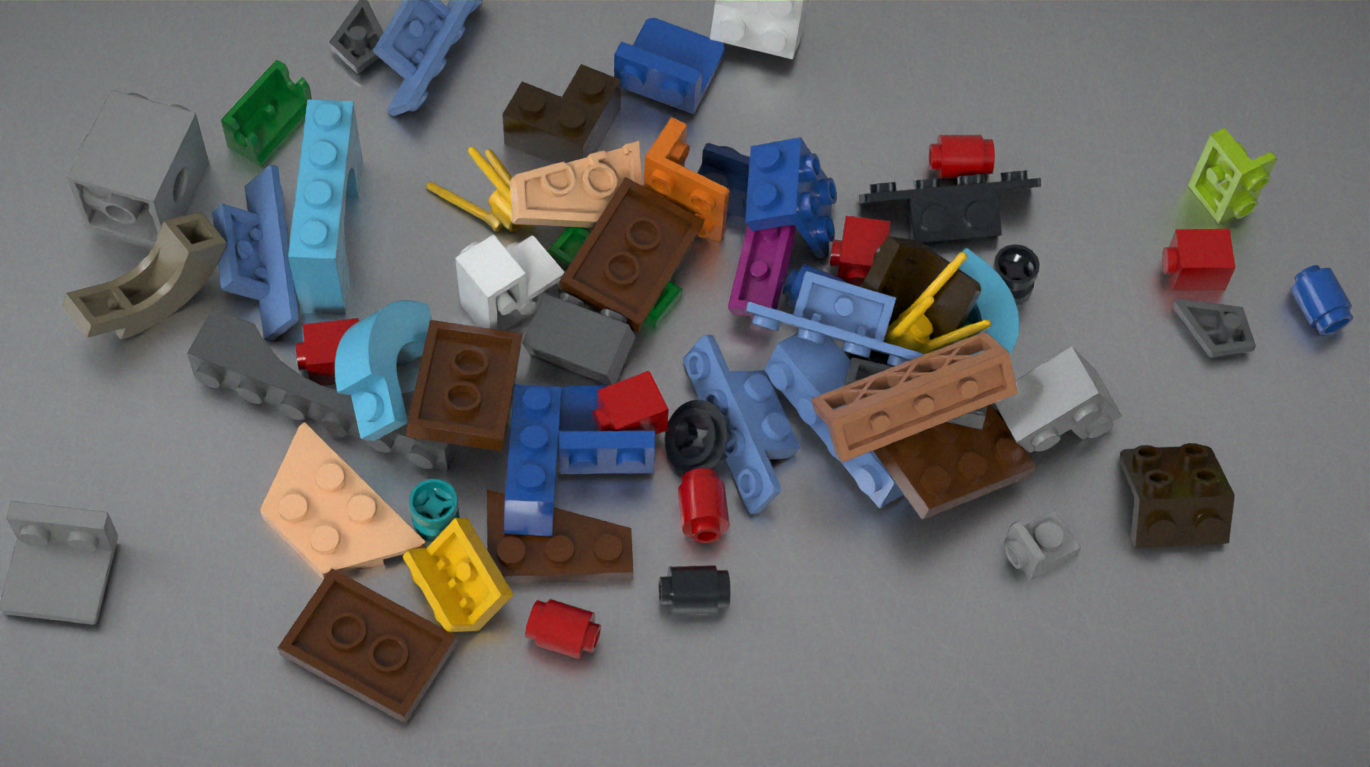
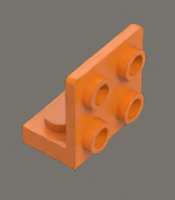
M671 117L645 155L644 187L705 220L698 234L699 237H709L721 242L726 230L729 189L685 168V161L690 151V145L686 144L687 124Z

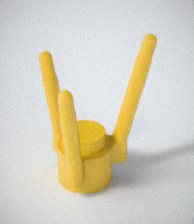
M471 146L468 148V154L497 188L488 200L491 213L433 182L426 184L428 190L485 221L496 232L503 226L510 232H514L525 225L512 223L510 180L512 177L491 149L485 151V156L490 161V165L475 147Z
M960 252L919 298L887 327L884 337L886 343L922 354H928L935 349L974 335L991 326L990 320L985 319L932 340L929 338L933 328L924 313L934 303L933 296L967 259L965 252Z

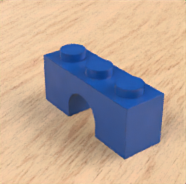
M514 384L504 501L505 534L552 536L562 387Z

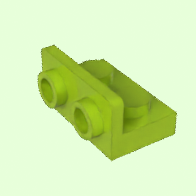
M1223 128L1210 134L1188 186L1218 224L1234 216L1237 219H1241L1257 207V199L1262 189L1271 179L1270 173L1277 161V157L1271 151L1251 161L1242 144L1235 141L1229 132Z

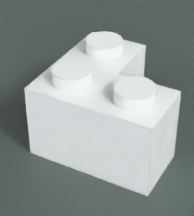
M716 0L710 40L793 59L804 32L809 0Z
M493 234L482 242L471 243L455 258L460 305L478 327L512 331L534 317L544 293L556 298L559 297L560 293L566 294L558 289L559 282L565 272L533 235L521 243L515 242L505 248Z

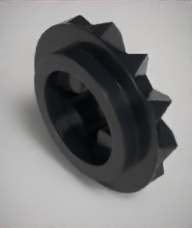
M691 400L678 407L670 417L668 431H665V449L669 460L679 471L686 473L699 468L716 471L718 462L728 458L725 453L727 442L733 439L727 431V424L730 419L721 413L719 405L704 400ZM697 429L708 431L707 435L702 439L704 447L692 445L694 444L693 441L698 438Z

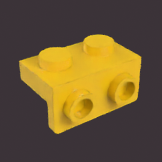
M454 518L427 548L408 549L403 555V559L411 571L412 579L427 598L434 610L436 620L447 632L479 631L514 595L468 518Z

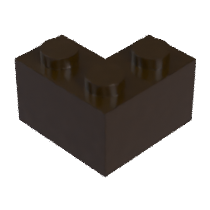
M581 64L562 97L522 81L502 114L504 144L553 164L563 161L568 163L596 153L621 110V79Z

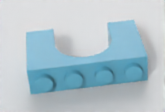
M307 99L288 260L300 313L346 315L351 275L345 247V198L359 199L363 157L353 101Z

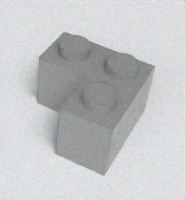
M1073 346L1015 380L1018 394L995 402L1014 439L1029 453L1033 451L1040 452L1053 447L1060 441V435L1070 429L1082 440L1087 437H1099L1113 427L1115 420L1122 417L1121 412L1097 371Z

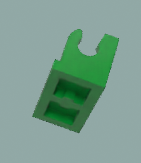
M277 59L221 119L227 147L261 168L303 124L306 115L307 99H312L307 81L301 77L295 84L289 77L290 73L287 66Z

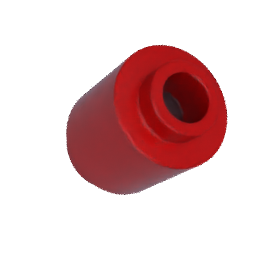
M939 135L937 144H930L929 169L937 170V176L940 179H957L958 176L993 174L995 163L993 139H983L982 135Z
M699 468L686 472L682 476L681 484L678 487L682 532L699 543L714 542L727 532L730 527L725 484L719 479L718 473L712 469Z
M549 599L547 603L537 600L528 618L525 637L535 640V645L581 660L586 651L594 652L602 625L595 623V612L553 599Z

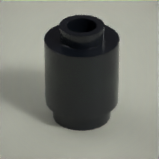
M715 565L669 566L667 576L659 577L658 594L660 606H668L670 615L717 614L718 609H729L731 592L728 570H717Z

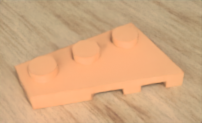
M639 141L625 144L622 148L608 152L603 150L592 153L586 158L568 163L563 161L516 174L510 180L512 223L594 228L625 177L643 186Z

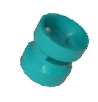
M427 479L413 488L409 496L413 527L422 539L433 542L454 518H460L456 492L448 482L440 479Z

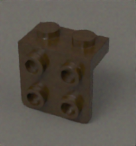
M887 236L884 243L876 250L873 264L864 282L859 287L896 298L889 326L919 298L950 262L919 240ZM959 268L933 296L934 303L924 313L933 328V332L929 336L931 340L962 328L981 293L979 282Z
M1187 443L1177 447L1141 445L1133 449H1124L1120 452L1119 462L1135 497L1131 539L1135 548L1229 543L1235 494L1212 448L1197 443Z

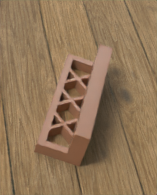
M984 331L814 397L811 400L814 411L828 426L835 455L843 463L1018 394L1009 351Z

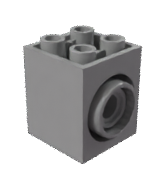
M115 90L110 91L95 123L84 138L77 158L67 176L85 226L154 245L164 220L185 215L209 164L196 113L191 112L182 105L172 104L169 106L151 101L138 93L126 94Z

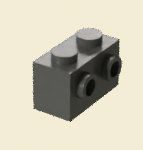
M544 293L522 342L528 353L535 358L607 385L615 384L636 338L630 326L626 324L627 318L608 309H602L600 314L585 309L583 301L568 294L560 293L559 297L556 298Z

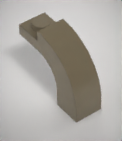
M202 211L164 220L153 248L135 268L115 280L66 293L62 307L86 338L115 331L121 340L132 337L160 323L186 304L212 275L227 242Z

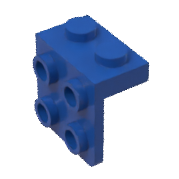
M649 18L645 21L633 45L622 41L614 54V77L621 79V88L694 114L724 56L725 46L722 42L710 40L707 36L657 18Z
M801 137L751 146L745 223L751 231L794 224L817 258L828 257L829 242H833L835 238L831 208L832 204H835L837 201V190L833 179L828 178L822 170L818 156L815 153H811Z
M610 385L565 386L562 388L559 472L560 474L654 473L655 431H598L592 415V411L597 409V390Z

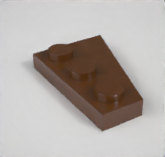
M487 489V551L507 584L633 580L632 528L554 507L552 536L505 534V494Z

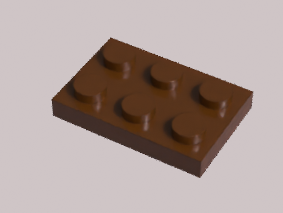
M625 177L562 276L558 289L578 298L599 312L602 309H608L627 318L626 324L638 333L700 233L705 220Z
M430 320L408 417L406 437L502 451L523 333Z
M991 404L987 406L982 430L944 422L873 450L922 520L1028 478L1037 467L1024 448L1016 442L1011 431Z
M331 568L277 648L281 656L406 724L458 644L455 634L447 632L442 627Z

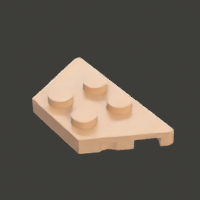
M305 422L299 426L260 508L262 518L323 580L331 568L343 575H347L354 569L366 570L384 565V559L402 555L408 549L426 548V542Z

